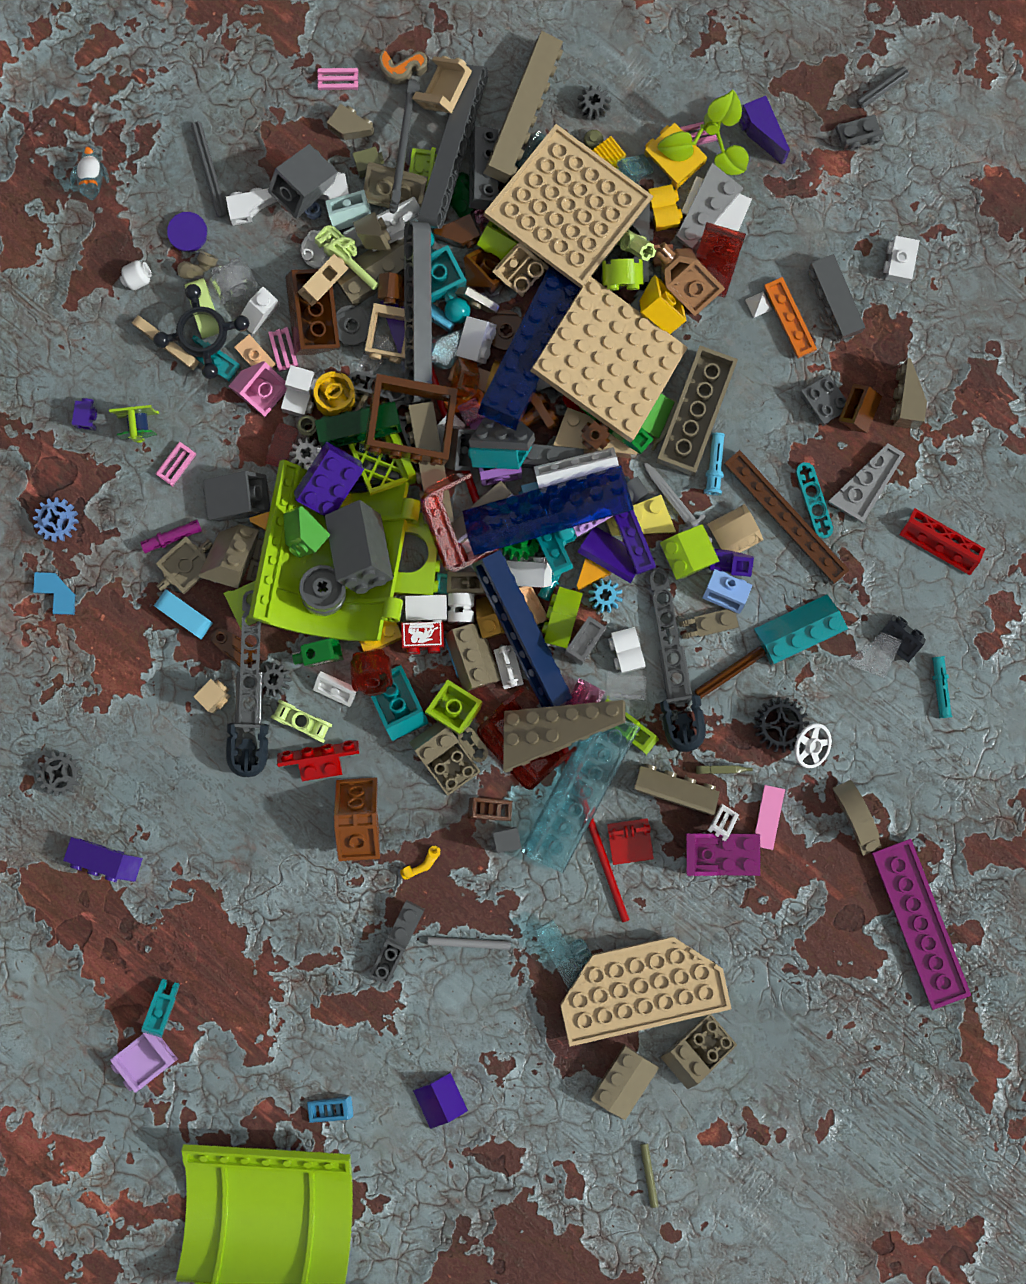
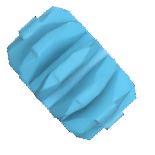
M600 579V587L593 583L592 586L595 590H589L588 594L594 595L588 601H596L592 608L596 609L598 605L601 606L600 613H603L604 607L607 608L608 613H611V606L618 609V604L614 602H622V598L616 596L622 594V590L615 591L618 583L610 586L611 579L607 580V585H604L603 579ZM603 591H607L606 594L610 593L611 596H609L608 601L600 598Z

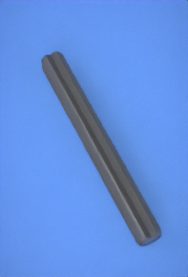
M200 121L191 124L192 132L217 217H224L227 215V210Z

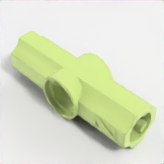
M630 230L617 243L622 250L628 251L645 261L654 257L656 252L654 244L647 241L644 236L637 235Z

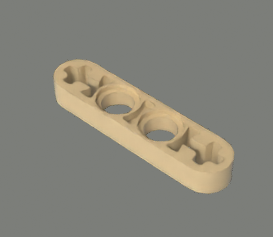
M139 315L132 322V325L151 340H153L156 333L160 332ZM169 342L168 346L163 348L193 371L200 363L175 342Z

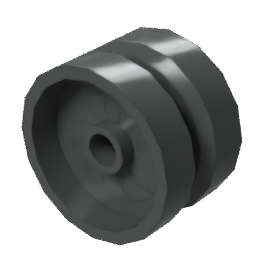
M324 565L312 567L304 573L300 581L299 590L302 603L309 612L318 616H328L334 614L342 607L345 601L346 589L343 584L336 581L334 568Z

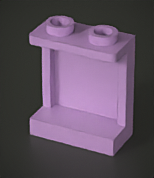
M143 1033L110 1059L114 1072L121 1074L125 1079L123 1081L124 1085L129 1091L133 1090L135 1093L178 1060L162 1038Z

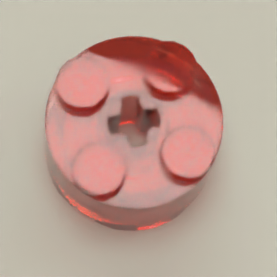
M375 649L374 651L356 652L352 655L350 672L351 686L354 691L358 692L359 690L364 695L375 696L383 694L387 691V687L392 686L391 660L384 650Z

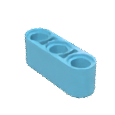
M166 589L153 605L200 639L204 637L213 622Z

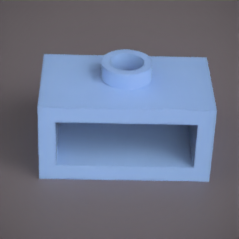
M715 569L702 598L740 614L745 606L752 585L745 580L737 579L726 572Z

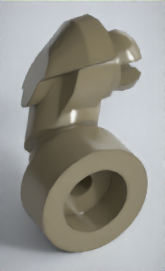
M199 251L197 256L199 265L183 261L178 265V275L183 279H193L194 277L204 275L203 272H207L210 268L216 266L218 257L204 251Z

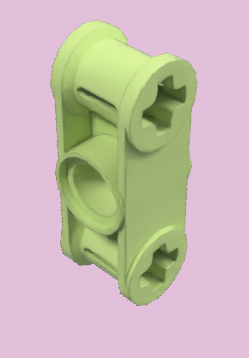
M278 700L279 705L274 715H271L270 718L302 731L322 743L325 742L324 737L328 729L332 727V724L318 717L315 718L289 703ZM301 715L307 718V724L303 727H299L296 724V718Z

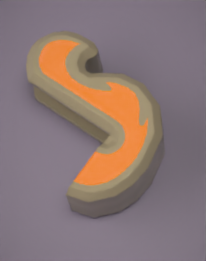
M385 49L379 53L378 61L382 75L388 82L396 85L406 83L414 71L417 72V76H422L428 69L427 56L421 51H416L395 65Z

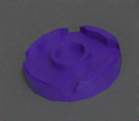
M181 212L170 220L167 227V236L172 246L177 250L194 252L200 249L206 242L208 228L198 214Z

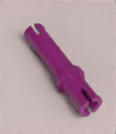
M196 519L167 532H159L152 538L140 541V544L146 554L161 547L165 548L167 547L166 545L181 540L184 537L202 532V529Z

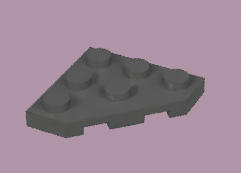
M493 408L488 411L469 439V444L471 448L528 451L535 441L534 432L512 412Z

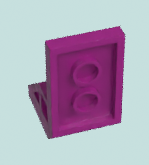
M687 834V876H760V834H730L726 841L722 840V835L717 837L715 834Z

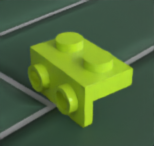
M432 147L431 150L412 148L409 172L428 177L427 189L437 157L436 148Z

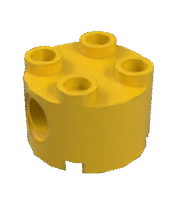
M328 372L321 375L314 387V400L318 410L323 415L331 417L340 415L344 411H351L355 405V390L351 379L343 373Z

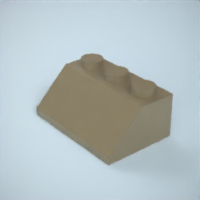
M239 524L219 532L203 564L199 577L238 589L254 555L259 530Z
M478 623L455 628L444 634L462 688L468 692L502 681L488 639H482Z
M624 1044L590 1096L591 1100L607 1111L626 1120L659 1067Z

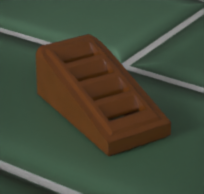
M471 797L469 798L468 818L511 821L513 801ZM477 803H479V814H476ZM485 803H488L487 815H484ZM493 804H496V816H493ZM501 804L505 805L504 816H501Z

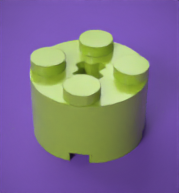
M612 259L611 264H606V260L602 261L603 286L607 287V290L618 291L619 287H627V290H639V286L643 285V260L639 259V263H634V259Z

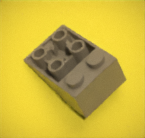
M907 358L896 372V380H899L898 388H895L893 400H896L895 408H892L891 420H894L893 426L918 429L925 421L927 400L912 360Z
M438 721L409 742L447 796L481 772L453 732Z
M709 1014L675 1042L660 1058L686 1089L698 1085L737 1044L713 1015Z

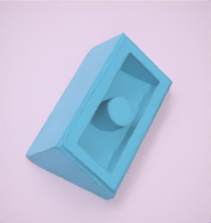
M431 304L432 322L447 332H451L456 324L447 319L445 311Z

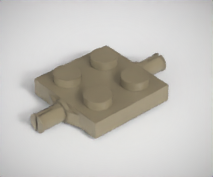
M184 537L156 563L165 577L156 585L160 591H163L169 584L176 586L183 594L202 579L199 577V573L207 558L205 552L213 544L207 539L198 547L187 537Z

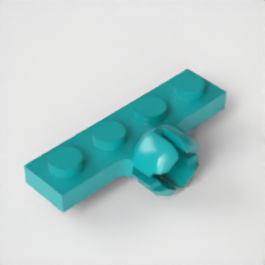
M543 502L523 509L554 577L573 569V565L564 548L567 543L576 539L574 528L569 524L571 523L569 519L564 518L553 522Z

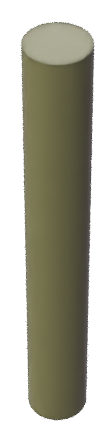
M648 1143L640 1144L650 1208H656L659 1205Z

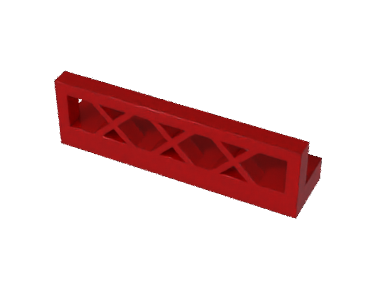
M916 508L913 509L907 523L899 534L968 575H971L978 566L985 551L984 547ZM917 517L918 519L922 520L923 523L915 520L914 518ZM934 528L938 529L941 533L936 532ZM951 538L957 540L959 544L955 543ZM970 549L978 552V554L976 555L975 553L971 552Z

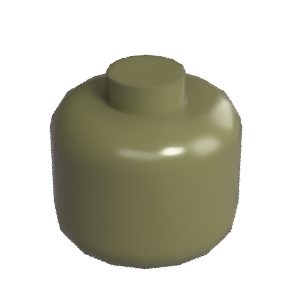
M589 130L584 135L583 143L593 150L604 141L603 135L598 130Z

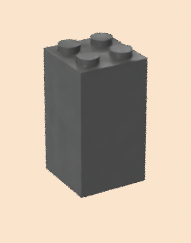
M358 500L325 515L327 531L330 534L329 542L336 581L357 594H362L371 588L382 586L393 579L380 513L361 500Z

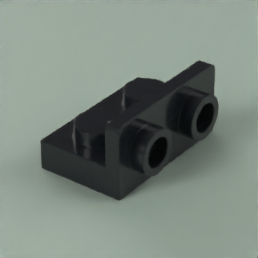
M893 615L876 638L909 663L923 647L926 639L921 631L918 629L913 630L907 625L908 622L904 618Z

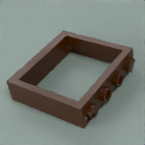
M376 374L373 380L364 451L374 453V455L386 454L393 459L408 458L411 462L421 463L422 461L430 462L432 466L445 465L449 459L458 389ZM381 389L448 402L442 452L374 440Z

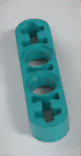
M801 463L796 468L795 474L813 531L821 539H827L833 533V525L815 469L810 463ZM802 467L810 470L807 476L809 480L813 479L812 482H808L803 485V482L806 481V477L804 474H800ZM808 486L816 488L817 493L814 497L806 494ZM815 505L821 506L823 509L822 515L815 516L812 513V507ZM823 517L826 518V520L822 521L823 526L829 529L826 535L823 532L819 533L818 530L821 528L820 521L815 523V520H820Z

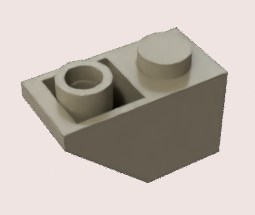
M340 104L326 122L328 129L343 140L369 137L374 134L373 123L366 117L361 118L356 115L357 112L348 105L345 107Z
M375 212L353 222L356 233L366 249L385 251L391 249L389 241L392 239L387 231V226L382 217L378 219Z

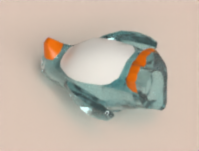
M86 147L82 153L81 160L71 171L70 185L74 186L77 180L80 193L88 199L94 200L100 192L103 177L106 183H109V175L105 166L99 161L97 152L90 147Z

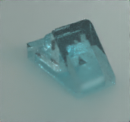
M644 154L624 158L616 163L619 168L618 170L635 183L654 172Z

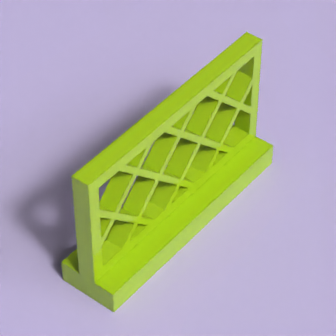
M398 433L382 437L388 443L403 445ZM357 443L348 445L353 457L360 460L359 457L362 458V464L365 459L375 463L372 471L364 468L361 474L370 496L397 487L405 482H408L409 485L416 483V472L408 458L393 459L392 463L388 464L381 461L383 454L379 455L378 459L367 455L369 451H365L364 454L356 451L355 446ZM378 465L388 468L385 476L375 473ZM391 470L400 473L402 478L393 480L388 478ZM372 476L383 480L380 486L372 488L370 484Z

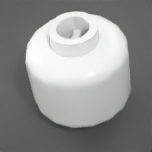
M136 260L122 267L120 280L125 287H129L131 290H138L149 284L152 273L145 262L142 263Z

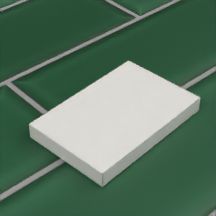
M696 176L683 206L682 215H687L702 185L703 178ZM739 194L712 227L736 237L752 199Z

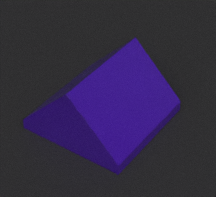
M451 1072L413 1090L430 1129L449 1123L468 1111Z

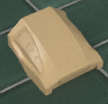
M518 242L492 272L523 297L529 287L550 266Z
M745 504L707 524L722 550L741 553L763 541L760 529Z

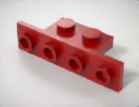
M347 740L339 744H324L321 747L315 748L305 747L297 751L286 750L277 754V766L298 764L302 781L343 775L340 757L359 754L358 740Z

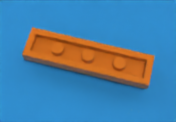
M781 277L765 284L764 289L797 359L816 351L817 348L784 278Z

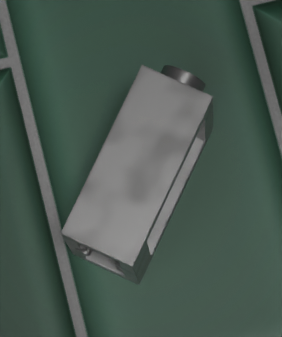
M589 616L567 647L565 655L582 666L604 634L606 627Z

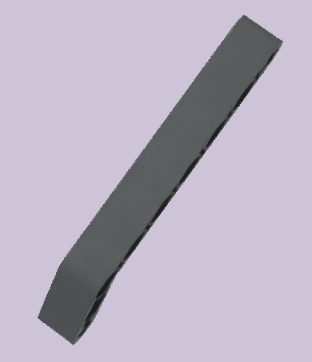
M360 371L352 372L349 378L353 383L355 394L371 398V387L373 386L375 376ZM357 379H360V383H358V385L355 386L354 382H356ZM366 381H368L367 389H365ZM381 390L379 401L395 402L398 411L402 408L408 410L409 404L405 400L404 393L400 397L394 398L390 394L392 391ZM399 415L402 428L400 433L406 446L414 447V444H410L409 435L405 432L406 428L411 427V425L406 424L405 416ZM412 462L415 471H419L418 465Z

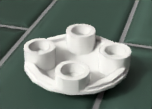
M312 230L301 244V255L309 266L320 269L330 257L324 253L323 247L319 248L315 243L314 238L320 230Z

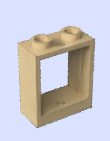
M374 303L365 353L374 360L387 358L391 363L401 364V361L405 362V336L401 354L373 349L378 318L385 317L405 321L404 309Z

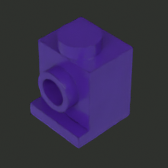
M82 398L81 401L75 400L72 425L75 428L96 431V426L93 424V421H96L97 409L93 405L94 400Z

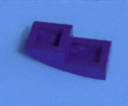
M714 549L719 562L709 566L710 570L714 571L716 569L718 571L730 572L731 575L751 577L754 556L735 551Z

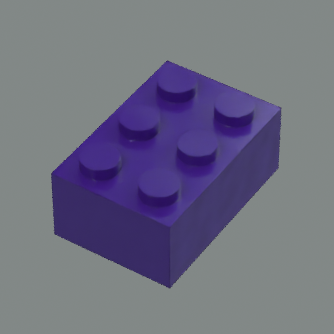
M325 442L294 491L296 501L323 516L338 510L364 470L362 462L332 444Z

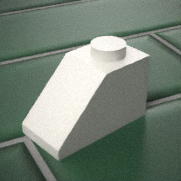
M264 287L248 301L241 315L249 319L250 325L247 330L252 335L280 307L278 300Z

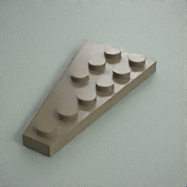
M617 700L504 711L503 771L505 773L510 772L517 766H524L536 758L545 757L571 746L576 741H583L595 733L604 732L625 723V702Z

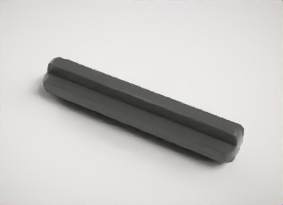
M901 67L857 99V104L860 108H865L907 78L909 75L908 70L905 67Z

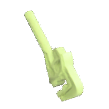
M325 226L314 238L319 248L323 247L324 253L329 257L335 254L337 257L342 258L350 269L375 290L379 284L351 258V256L357 255L355 240L345 237L334 226Z

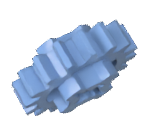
M55 497L54 502L48 498L46 505L42 502L40 503L41 510L35 509L38 516L33 517V520L38 521V523L34 525V528L40 529L38 534L40 536L45 534L44 539L47 541L51 537L53 542H57L58 538L61 541H65V535L71 538L70 531L77 530L73 525L79 523L74 518L78 515V512L72 511L74 506L72 504L67 506L68 501L65 499L60 503L58 497ZM56 507L64 508L66 512H59ZM55 515L60 518L57 520V525L52 522L55 520ZM52 527L55 533L48 532L45 528Z

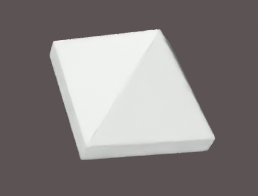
M764 291L745 299L753 318L772 310Z

